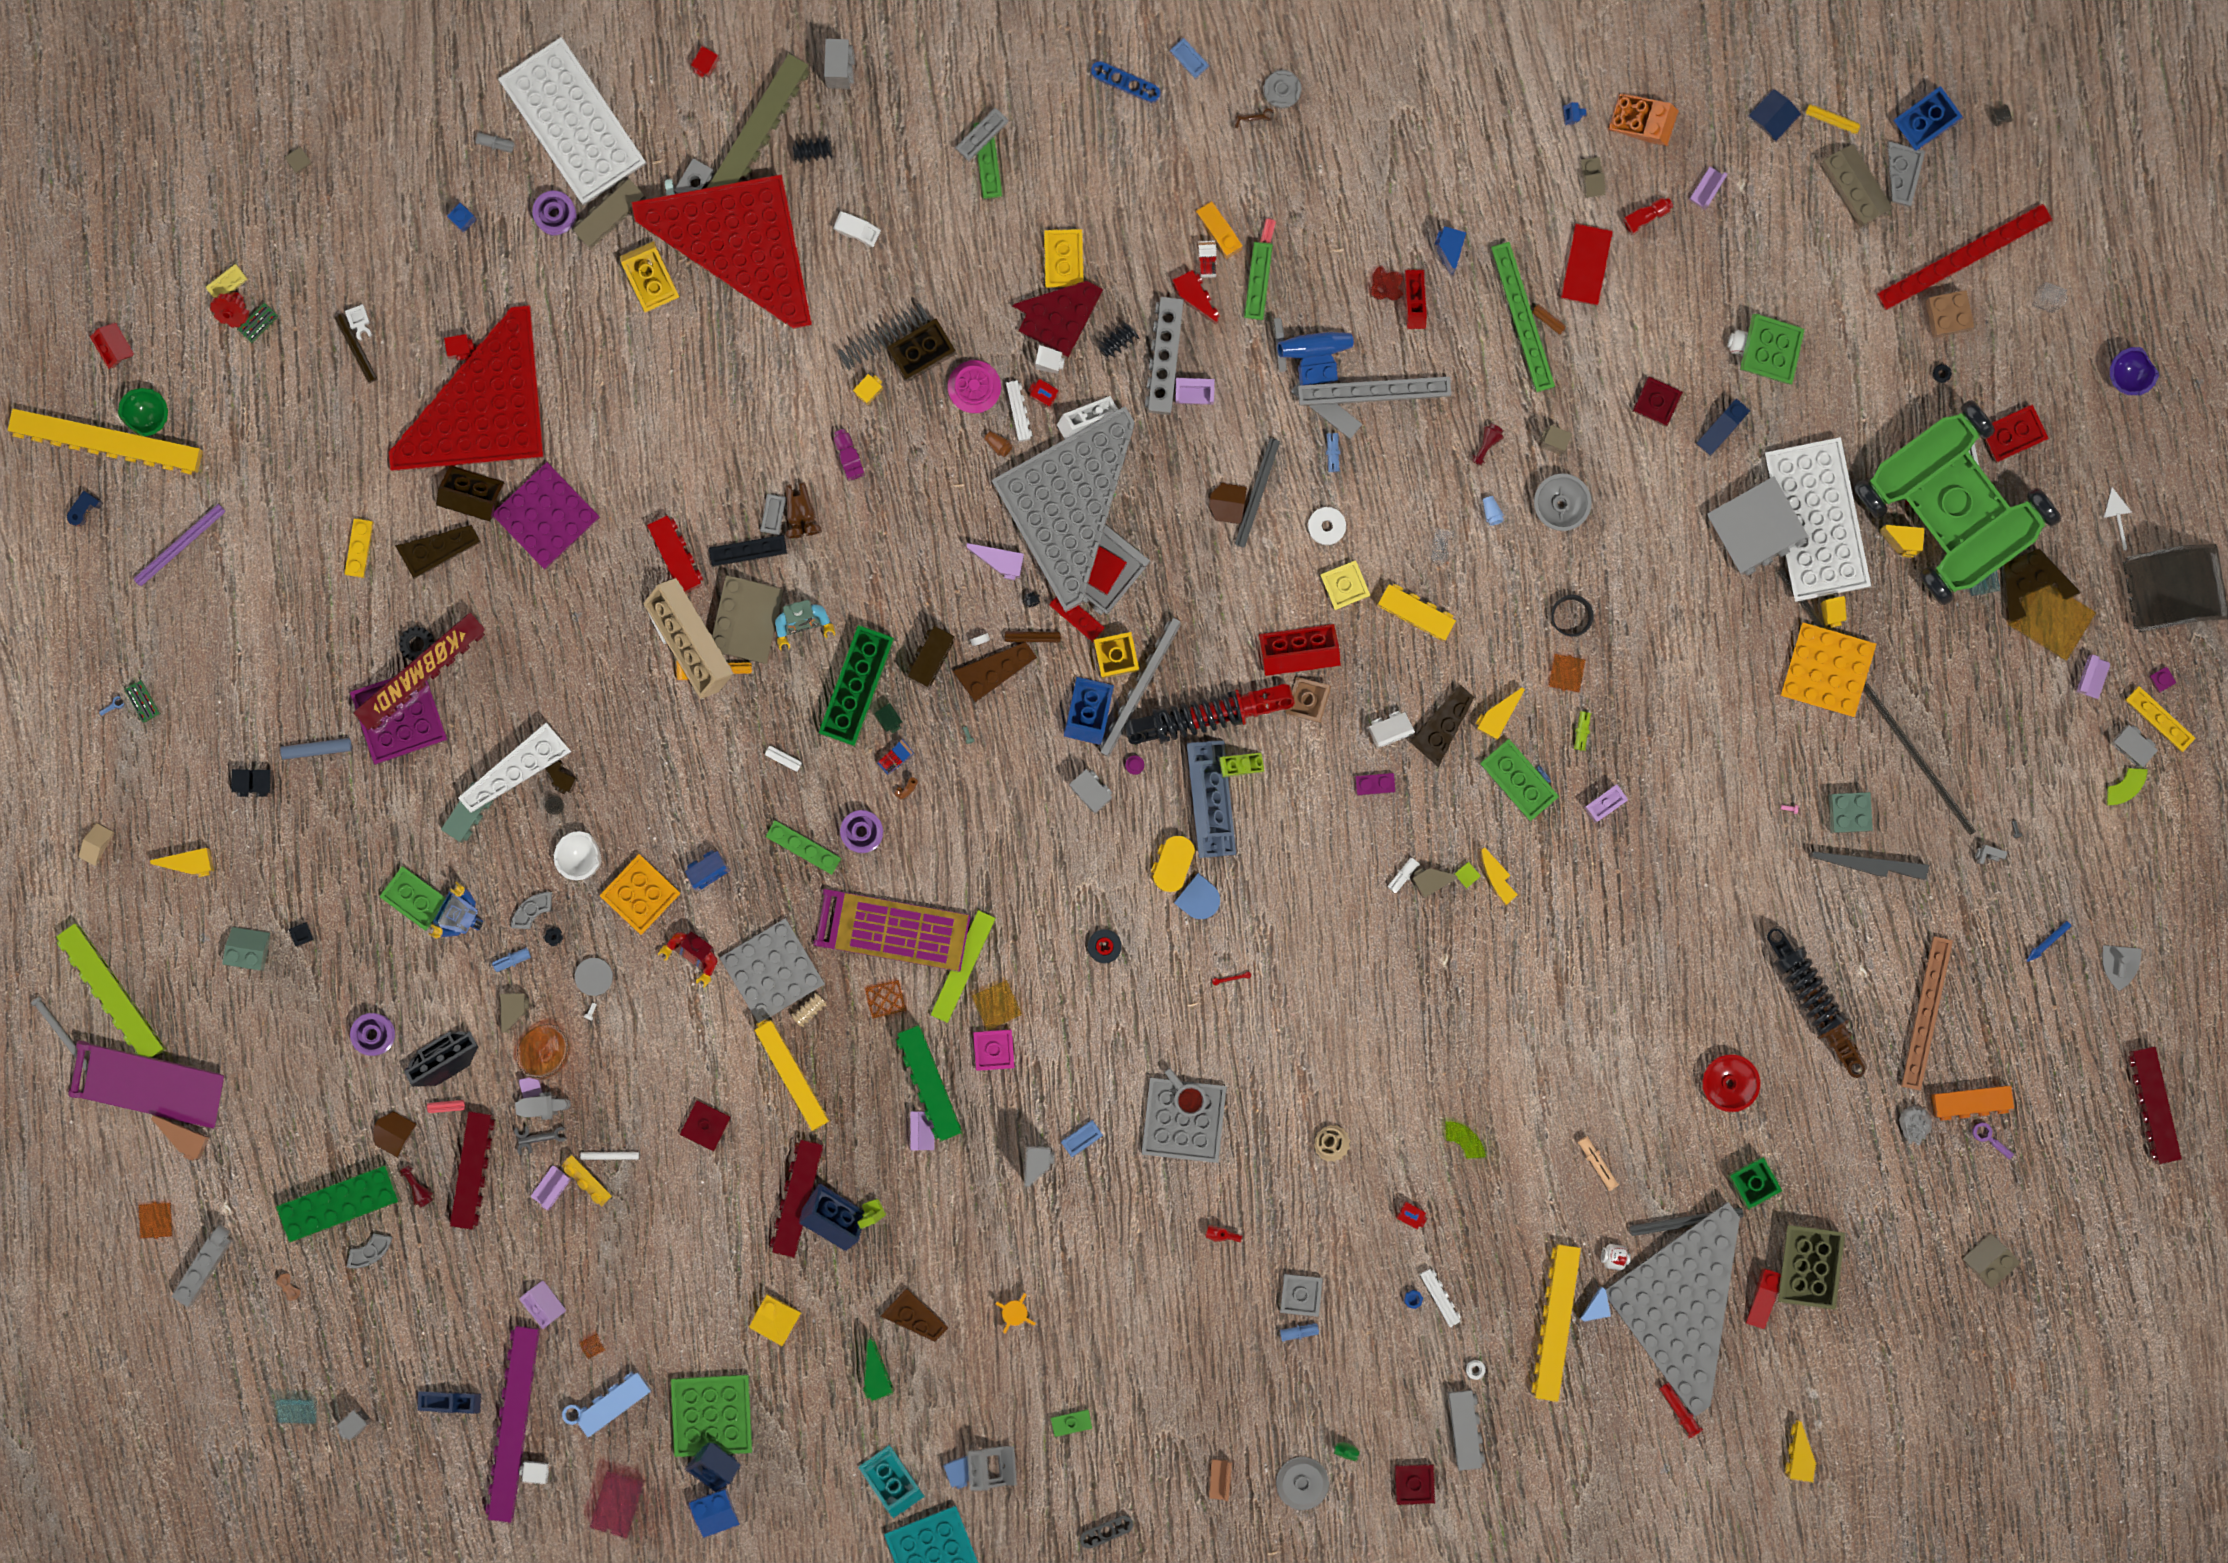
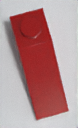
M1405 270L1407 329H1426L1427 307L1424 270Z
M1762 1268L1746 1324L1765 1329L1779 1292L1780 1273Z

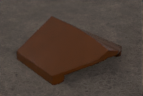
M1221 483L1211 493L1209 507L1215 521L1241 525L1247 487Z
M395 1111L379 1118L373 1127L375 1146L398 1158L417 1124Z

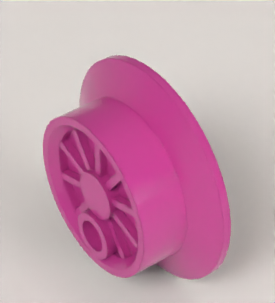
M966 361L958 365L949 377L948 393L950 399L956 407L964 412H985L993 407L999 399L1001 393L1000 377L992 366L983 361Z

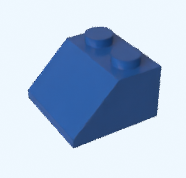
M1444 226L1442 231H1438L1434 245L1438 246L1436 251L1449 274L1454 275L1466 232Z
M727 1488L689 1502L694 1520L703 1538L740 1525Z

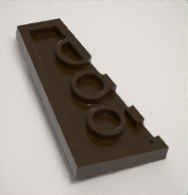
M1458 685L1409 743L1439 768L1453 737L1458 731L1459 725L1475 697L1463 686Z

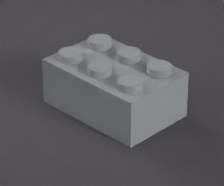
M826 39L824 78L827 88L850 89V84H854L852 65H855V53L853 45H850L849 39Z

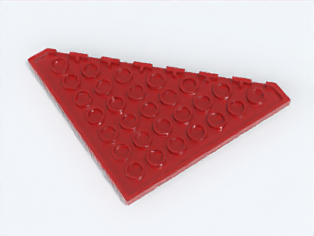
M782 174L631 202L635 222L792 329L812 325Z
M530 305L511 307L506 312V315L489 332L485 340L478 345L468 360L456 371L452 379L445 384L430 405L423 410L419 418L401 436L402 438L396 445L390 449V471L544 458Z

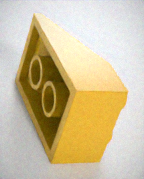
M655 241L620 256L621 264L644 312H648L680 297Z

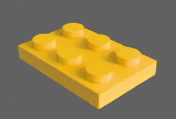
M1082 229L1044 230L1046 288H1065L1084 282Z

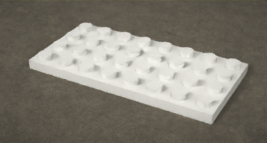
M562 37L498 79L582 205H585L646 164Z
M1841 437L1766 452L1765 457L1769 477L1775 476L1809 536L1806 539V544L1798 548L1794 546L1786 554L1795 602L1871 587Z

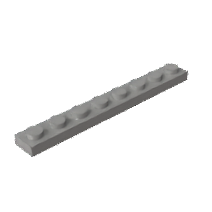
M1450 377L1298 386L1299 406L1451 397Z
M1173 618L1172 621H1168L1165 625V634L1163 638L1159 637L1157 640L1155 653L1153 655L1150 654L1147 658L1145 671H1141L1136 679L1138 682L1135 689L1131 688L1127 696L1129 700L1126 706L1123 704L1118 712V715H1120L1118 721L1112 723L1108 739L1104 738L1100 745L1102 755L1109 758L1125 729V723L1130 720L1180 628L1181 622Z

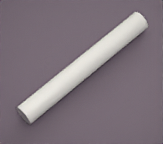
M581 1152V1160H639V1152Z

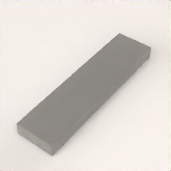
M1300 382L1291 390V393L1297 398L1298 386H1301ZM1338 404L1309 405L1312 410L1348 439H1351L1362 426V423Z

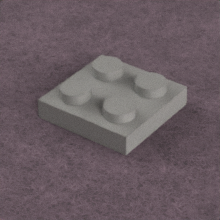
M1284 1274L1280 1313L1319 1317L1323 1278Z

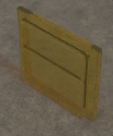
M2050 585L2026 595L2022 599L2021 604L2027 617L2011 624L2009 622L2008 626L2067 661L2096 612L2074 598L2064 601L2059 589Z

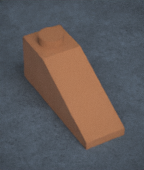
M152 1116V1121L175 1148L184 1154V1158L191 1161L201 1159L209 1140L208 1136L160 1116Z

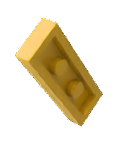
M354 518L344 575L365 578L373 521Z
M572 1155L562 1164L565 1173L568 1176H572L577 1181L578 1186L582 1190H586L596 1204L602 1207L612 1197Z

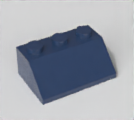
M819 1184L803 1207L799 1224L842 1250L847 1251L859 1242L862 1229H860L857 1222L863 1218L865 1211Z

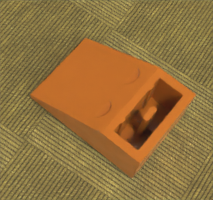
M1619 94L1609 130L1649 143L1668 146L1679 110L1668 102Z

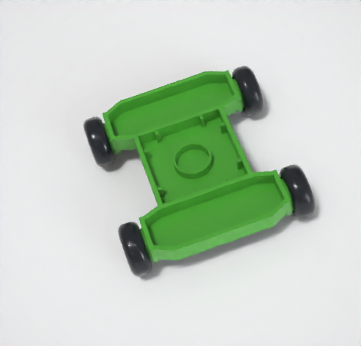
M1968 400L1962 405V413L1942 418L1881 463L1870 483L1862 479L1854 485L1855 492L1876 518H1880L1887 513L1888 508L1886 504L1889 505L1892 502L1906 499L1947 553L1939 566L1936 567V570L1932 567H1926L1920 572L1921 580L1940 605H1947L1953 600L1952 591L1955 593L1957 590L1973 588L2036 542L2042 528L2046 526L2045 523L2052 527L2061 521L2060 513L2040 488H2034L2027 494L2029 502L2026 501L2010 507L1970 455L1969 450L1975 441L1980 438L1979 435L1987 439L1995 433L1994 425L1974 400Z

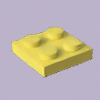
M1356 560L1320 575L1334 610L1371 596Z

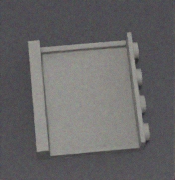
M1775 476L1707 514L1741 575H1751L1756 571V567L1763 565V567L1773 562L1772 558L1788 554L1790 548L1794 546L1798 548L1806 544V539L1809 538Z
M1105 524L1099 546L1126 561L1127 565L1108 595L1087 585L1083 602L1087 603L1089 601L1094 605L1093 610L1099 615L1104 613L1107 616L1150 564V560Z

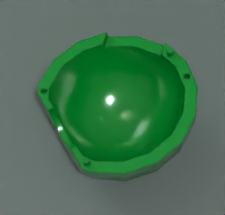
M138 388L130 390L123 396L119 403L118 415L128 428L137 435L145 437L156 434L164 427L168 418V408L166 401L158 392L153 389Z

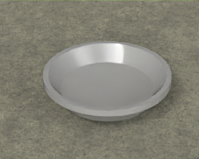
M1296 1457L1286 1462L1279 1470L1276 1488L1280 1498L1286 1505L1297 1510H1309L1318 1506L1326 1497L1329 1479L1324 1467L1319 1462L1308 1457Z

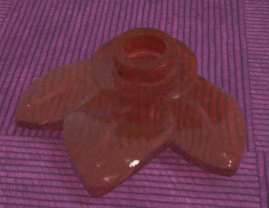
M1383 266L1378 267L1372 275L1373 284L1370 289L1372 296L1378 300L1387 298L1391 301H1396L1404 295L1398 288L1402 283V274L1399 272L1387 273ZM1378 287L1382 288L1383 292L1378 291Z

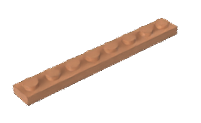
M1935 936L1932 938L1901 1087L1921 1091L1953 940Z

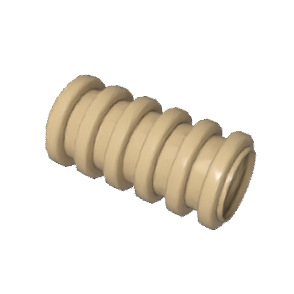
M814 993V997L809 998L810 1001H806L804 1006H800V1010L797 1009L795 1014H791L800 1027H804L805 1022L808 1023L810 1018L813 1019L814 1014H818L817 1011H821L823 1006H827L818 993Z

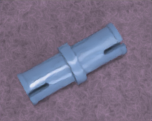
M1331 433L1326 434L1328 472H1340L1339 455L1341 450H1339L1338 445L1339 433H1333V439Z

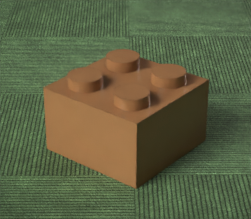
M1967 290L1929 297L1925 301L1933 338L1971 331L1974 328Z

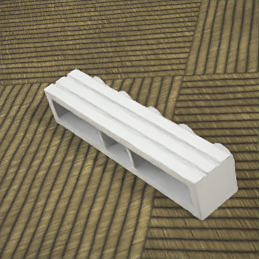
M1018 380L1007 382L1006 386L1019 442L1031 440L1032 432L1031 429H1028V425H1030L1029 418L1025 416L1027 409L1026 406H1023L1025 400L1024 396L1020 393V390H1022L1021 383H1018Z
M1429 1268L1419 1274L1449 1327L1459 1323L1461 1316L1458 1311H1454L1453 1308L1455 1306L1452 1301L1449 1302L1446 1290H1442L1441 1287L1443 1285L1440 1280L1437 1281L1434 1269L1431 1270Z

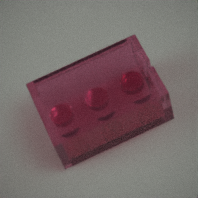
M609 1469L606 1472L589 1528L603 1532L611 1530L610 1534L627 1539L646 1480Z

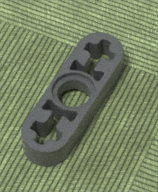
M1122 1515L1086 1530L1081 1534V1545L1084 1548L1091 1549L1129 1533L1133 1528V1520L1127 1515ZM1122 1519L1130 1522L1128 1529H1124V1527L1118 1528L1120 1533L1115 1534V1528L1112 1523L1116 1522V1526L1121 1524ZM1108 1526L1112 1529L1110 1537L1102 1536L1101 1530L1103 1527ZM1098 1530L1101 1541L1098 1542V1539L1095 1538L1090 1545L1088 1542L1084 1543L1085 1535L1089 1534L1092 1537L1096 1535L1094 1531Z

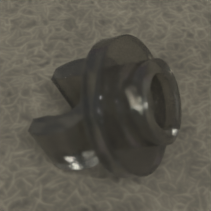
M551 796L545 802V809L551 815H558L564 809V802L558 796Z

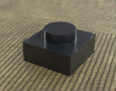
M308 922L289 929L295 947L314 940Z

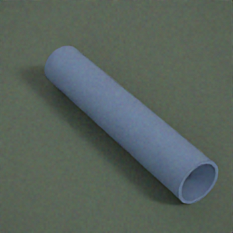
M350 738L282 746L280 751L282 760L348 752L352 751Z

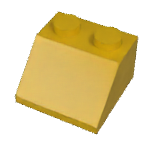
M1885 525L1880 529L1879 533L1896 553L1902 554V557L1914 558V556L1923 551L1924 528Z

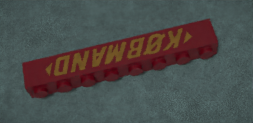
M470 611L354 710L353 714L368 730L371 728L375 730L383 723L381 721L386 715L390 717L397 711L395 708L400 703L404 705L412 698L411 693L415 690L417 692L421 691L427 685L425 681L430 677L432 680L441 673L440 669L444 665L449 667L456 660L454 657L459 652L464 654L470 649L469 644L473 640L478 642L485 636L483 632L486 628Z

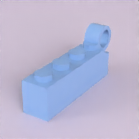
M632 1371L623 1378L625 1382L620 1386L616 1383L609 1388L608 1395L605 1397L600 1395L592 1401L594 1405L589 1409L586 1406L581 1409L578 1405L571 1404L563 1410L562 1417L567 1424L573 1425L578 1423L589 1438L651 1392L652 1389L640 1372L634 1374ZM570 1408L576 1409L579 1413L578 1419L575 1421L567 1418L566 1413Z

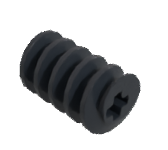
M824 136L823 141L817 137L815 143L812 138H809L808 144H806L804 139H801L800 145L797 140H794L795 164L797 158L801 163H804L805 157L808 162H811L812 156H814L816 161H819L820 155L823 160H826L827 154L833 159L831 140L827 136Z
M1125 322L1121 323L1122 329L1118 326L1115 327L1116 333L1109 332L1110 338L1104 336V343L1100 340L1097 341L1099 351L1108 362H1110L1108 356L1116 358L1115 351L1120 354L1122 353L1121 346L1126 349L1128 348L1126 342L1134 344L1133 337L1138 340L1140 339L1135 330Z

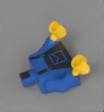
M455 882L457 885L455 890L450 889L433 921L437 926L431 925L434 931L428 933V935L434 938L459 936L461 933L466 934L470 927L479 931L483 925V920L475 917L478 913V909L475 907L476 901L470 891L458 882Z

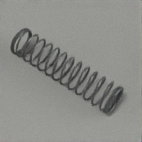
M919 302L918 304L916 303L919 315L912 307H910V312L913 319L906 311H903L906 322L900 315H897L900 327L895 322V320L891 318L890 321L894 331L886 322H884V326L887 334L880 326H878L877 328L881 336V339L874 330H871V334L873 336L875 343L866 333L865 339L867 341L868 346L860 337H858V341L862 348V351L858 347V345L854 341H852V346L856 355L848 345H845V348L849 358L843 352V350L839 348L837 352L841 357L843 363L847 367V369L849 371L852 370L850 364L853 368H855V364L851 358L848 349L851 351V353L854 355V357L860 364L862 362L856 351L855 346L861 352L863 357L866 360H868V357L861 344V341L868 349V351L871 353V355L874 357V352L870 346L867 337L879 353H881V350L875 339L874 334L877 336V338L885 347V349H887V345L884 341L881 331L887 337L889 342L893 344V340L889 334L886 325L894 334L896 339L900 340L893 322L901 331L904 337L906 336V333L903 329L900 319L908 328V330L911 333L913 332L906 315L910 318V320L917 329L919 328V326L913 315V312L917 315V317L920 319L923 325L929 323L930 319L926 314L925 310L923 309L922 305Z

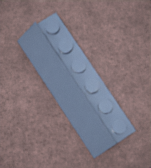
M1224 741L1187 743L1199 858L1236 855L1228 777L1222 778L1219 762L1220 757L1226 756Z

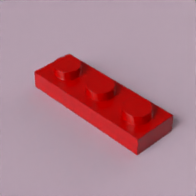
M1057 596L1049 604L1054 611L1092 643L1105 629L1103 625L1079 605L1065 612Z

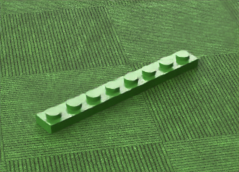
M1510 242L1493 246L1491 251L1535 391L1538 393L1554 388L1555 384Z

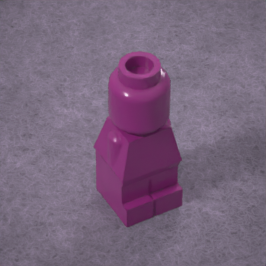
M845 429L834 432V442L837 450L840 451L839 459L848 482L866 476L857 449L852 447L853 441L850 434Z

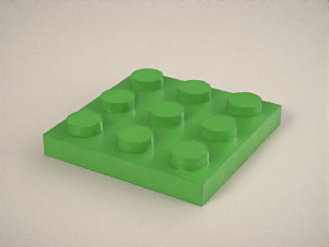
M1752 314L1740 370L1788 385L1793 384L1805 329L1762 315Z

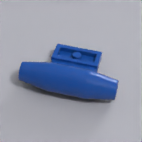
M1344 332L1300 335L1279 342L1277 350L1279 356L1283 358H1302L1298 366L1301 386L1338 381L1337 364L1332 354L1353 348L1354 339L1351 333Z

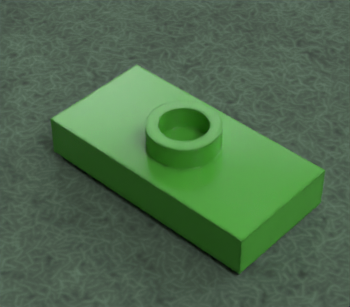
M1088 1409L1051 1417L1055 1437L1093 1429Z

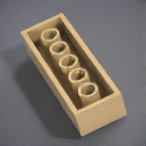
M675 578L658 584L643 603L700 699L718 693L734 674L730 665L726 662L721 650L717 647L712 635L708 632L678 580Z

